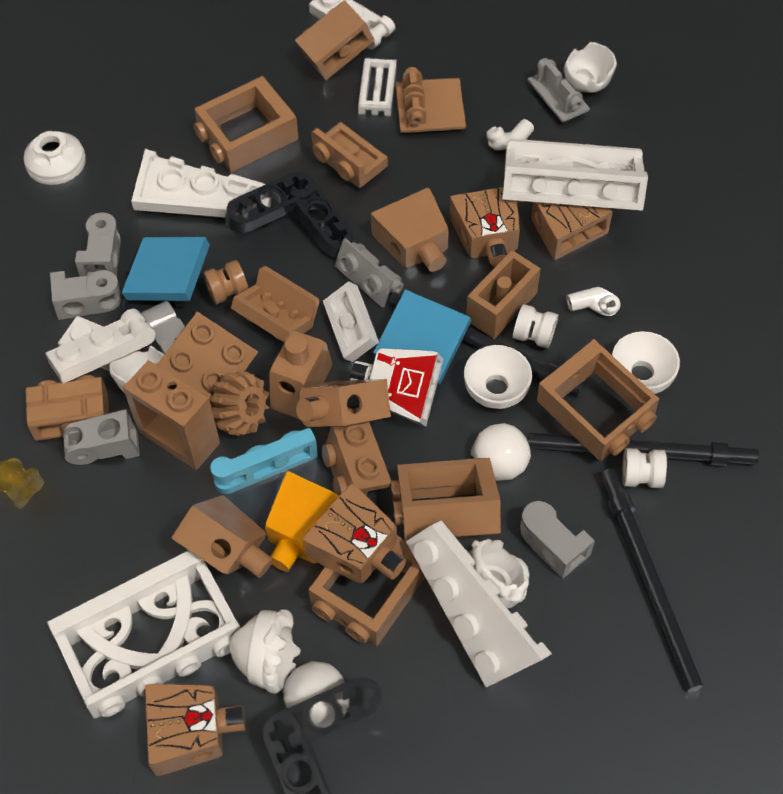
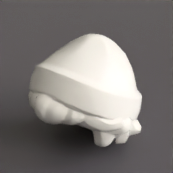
M486 539L481 542L475 540L472 543L473 549L469 551L470 556L475 561L473 568L481 578L485 580L490 579L499 589L500 593L497 597L507 609L522 602L529 585V570L526 563L520 558L509 554L503 548L501 540L492 541Z
M281 609L278 612L272 610L260 611L257 616L236 631L230 641L232 659L239 670L248 678L249 683L264 688L270 693H278L283 689L288 674L296 669V664L292 660L300 654L299 647L292 640L293 616L287 609Z

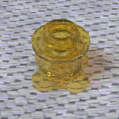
M16 457L0 462V492L4 491L7 493L8 497L14 501L13 505L18 509L24 508L29 499L42 488L44 480L38 476V470L35 468L26 470L22 467V461Z

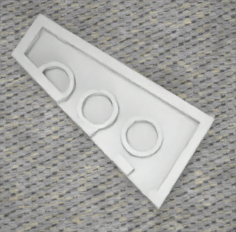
M145 149L131 202L134 210L225 217L227 205L232 199L265 184L233 174L228 177L215 173V169L201 166L200 169L185 165L184 160L170 157L169 160L157 157L156 152ZM272 197L261 199L265 206H271Z
M442 521L429 526L406 541L485 687L501 681L552 654L542 642L536 644L524 630L528 624L517 611L513 614L510 613L497 597L500 593L499 589L490 579L485 580L481 578L473 568L474 559Z

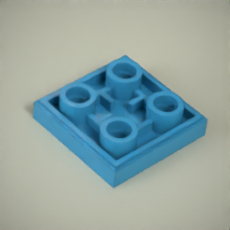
M143 237L122 290L126 300L190 301L210 246L206 237Z
M405 290L373 354L376 357L378 349L381 348L438 352L444 359L437 383L440 385L471 323V317Z

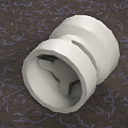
M523 304L516 320L513 339L523 342L529 339L535 341L537 346L548 349L555 332L558 314L549 311L545 313L536 312L534 307Z
M625 448L622 463L623 486L636 487L639 483H647L650 488H664L667 469L665 450H652L646 454L641 453L638 449Z

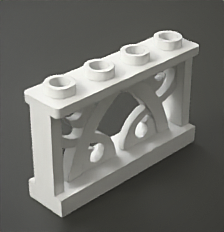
M509 139L507 141L503 199L643 210L648 175L644 170L642 150L638 148Z
M189 550L47 622L84 702L94 718L112 716L125 707L126 702L138 696L146 697L145 685L163 684L177 675L180 677L187 676L199 669L201 663L215 655L222 657L231 653V637L240 629L205 561ZM201 579L212 601L192 602L191 584ZM167 596L170 597L166 603L167 606L177 604V607L160 609L155 606V602ZM141 609L148 615L158 619L175 618L171 632L158 654L135 652L119 647L130 634L133 622L132 614ZM209 611L218 616L219 627L205 636L199 637L196 634L197 629L203 625L209 626V624L203 618H191L192 613ZM119 621L122 624L120 631L112 640L108 641L107 639L115 633L114 631H107L106 627ZM81 640L96 652L88 659L83 668L72 647L73 644ZM106 658L110 661L106 663L103 669L104 680L113 672L118 673L120 679L103 689H99L92 684V674L95 667ZM131 668L137 669L138 671L132 673Z

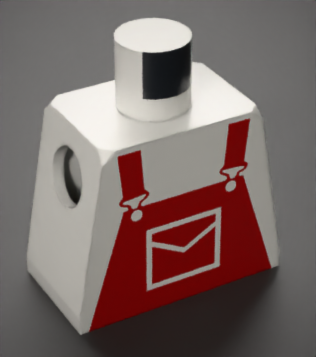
M381 348L377 351L374 365L360 361L354 362L350 380L387 379L390 412L426 427L444 359L438 352Z

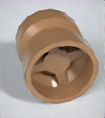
M237 260L226 263L222 269L216 270L212 268L203 272L207 290L215 305L225 302L227 297L231 295H238L248 289L246 278Z

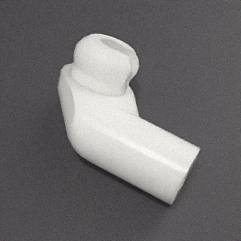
M526 119L521 120L508 133H504L501 127H492L486 135L489 140L488 145L494 150H507V141L509 139L526 140L534 131V127Z
M594 287L566 295L567 306L571 312L590 308L601 315L612 316L617 313L621 306L620 300L616 295L601 287Z

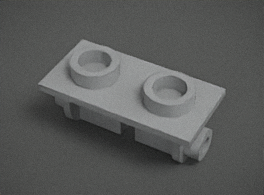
M547 58L541 59L537 64L538 73L529 77L528 81L563 123L590 111V108L582 99V94L579 91H575L556 68V63Z
M346 238L343 239L335 267L379 306L384 307L389 293H399L403 289L404 284L401 282V277L398 274H394L385 265L379 267V260L367 251L363 244L351 243Z

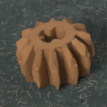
M238 371L237 373L221 374L220 382L212 384L214 395L209 397V400L212 402V412L216 427L220 430H224V432H228L230 435L240 436L241 434L257 432L258 424L266 423L264 411L270 409L266 405V399L270 393L263 389L264 380L254 377L249 372Z

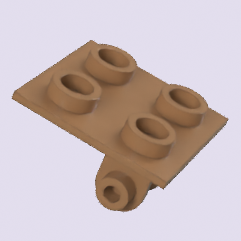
M410 67L406 69L403 74V81L396 82L401 133L466 129L460 78L422 80V74L417 68Z
M196 312L157 365L209 398L214 395L212 384L220 382L221 374L237 373L238 371L245 372L258 354V351L207 317Z

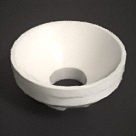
M47 131L40 134L30 142L24 152L25 168L29 176L35 181L47 185H58L72 180L83 170L86 161L85 152L79 140L71 134L59 131ZM48 142H58L60 144L54 151L47 152L42 150L43 145Z
M641 331L628 334L618 341L612 352V356L631 373V370L636 366L649 368L653 376L648 380L640 381L654 394L665 390L671 385L677 376L680 366L679 355L674 345L661 335L652 332Z
M491 345L477 350L470 356L464 369V381L468 393L476 402L486 407L502 409L519 403L525 397L531 385L532 370L526 357L519 351L504 345ZM498 379L506 383L507 390L501 394H494L487 390L486 384L491 380Z

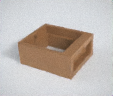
M263 76L194 108L197 121L194 124V129L201 142L207 141L214 159L217 163L223 162L230 173L299 139L296 116ZM258 107L270 123L230 142L218 125Z
M593 339L539 383L537 401L601 462L610 453L614 456L619 454L630 442V436L637 430L641 433L646 431L657 419L655 412L659 398ZM593 373H596L636 410L634 414L605 438L563 399V397Z
M150 360L123 386L138 432L196 471L220 444L209 398ZM170 385L177 386L174 390L168 389Z
M490 458L397 465L398 480H391L392 503L394 506L395 526L403 525L405 541L439 521H442L455 537L501 533L500 496ZM475 494H476V496H470V497H457V498H445V499H432V500L412 501V499L437 498V497H449V496H462V495H475Z
M397 535V542L392 550L406 559V564L402 569L405 575L374 619L328 591L340 574L327 567L322 570L308 589L312 610L320 618L328 622L334 619L345 626V631L358 642L365 643L369 641L373 645L378 646L426 577L406 541Z

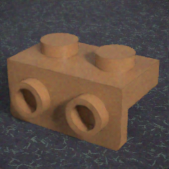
M342 122L326 134L318 128L311 132L312 151L315 157L320 162L329 164L342 179L351 181L358 188L364 186L388 166V157Z
M264 266L259 269L256 284L233 297L231 309L285 343L291 331H298L304 334L313 327L320 301L316 296L269 267Z
M369 421L346 426H331L326 444L322 446V457L325 466L331 467L334 476V493L341 495L351 483L356 485L366 496L368 491L388 488L391 479Z

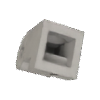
M96 213L87 219L85 224L88 234L87 250L76 252L75 264L80 277L90 276L99 270H108L117 277L121 239L117 231L116 220L109 213Z
M99 270L90 276L66 278L64 271L50 273L52 302L58 320L109 312L117 308L121 303L122 295L117 277L108 270Z
M167 300L141 313L145 322L150 324L156 333L153 343L157 350L164 354L185 328Z
M126 409L74 422L67 425L63 430L65 460L71 464H89L97 459L123 455L125 459L140 456L137 426Z
M535 501L528 504L523 510L520 525L521 536L562 579L591 555L595 540L584 530L575 536L557 519L556 511L547 502Z

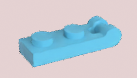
M309 427L302 431H291L280 440L268 445L254 446L245 454L233 459L218 457L213 460L210 466L215 488L221 494H231L318 458L316 439Z

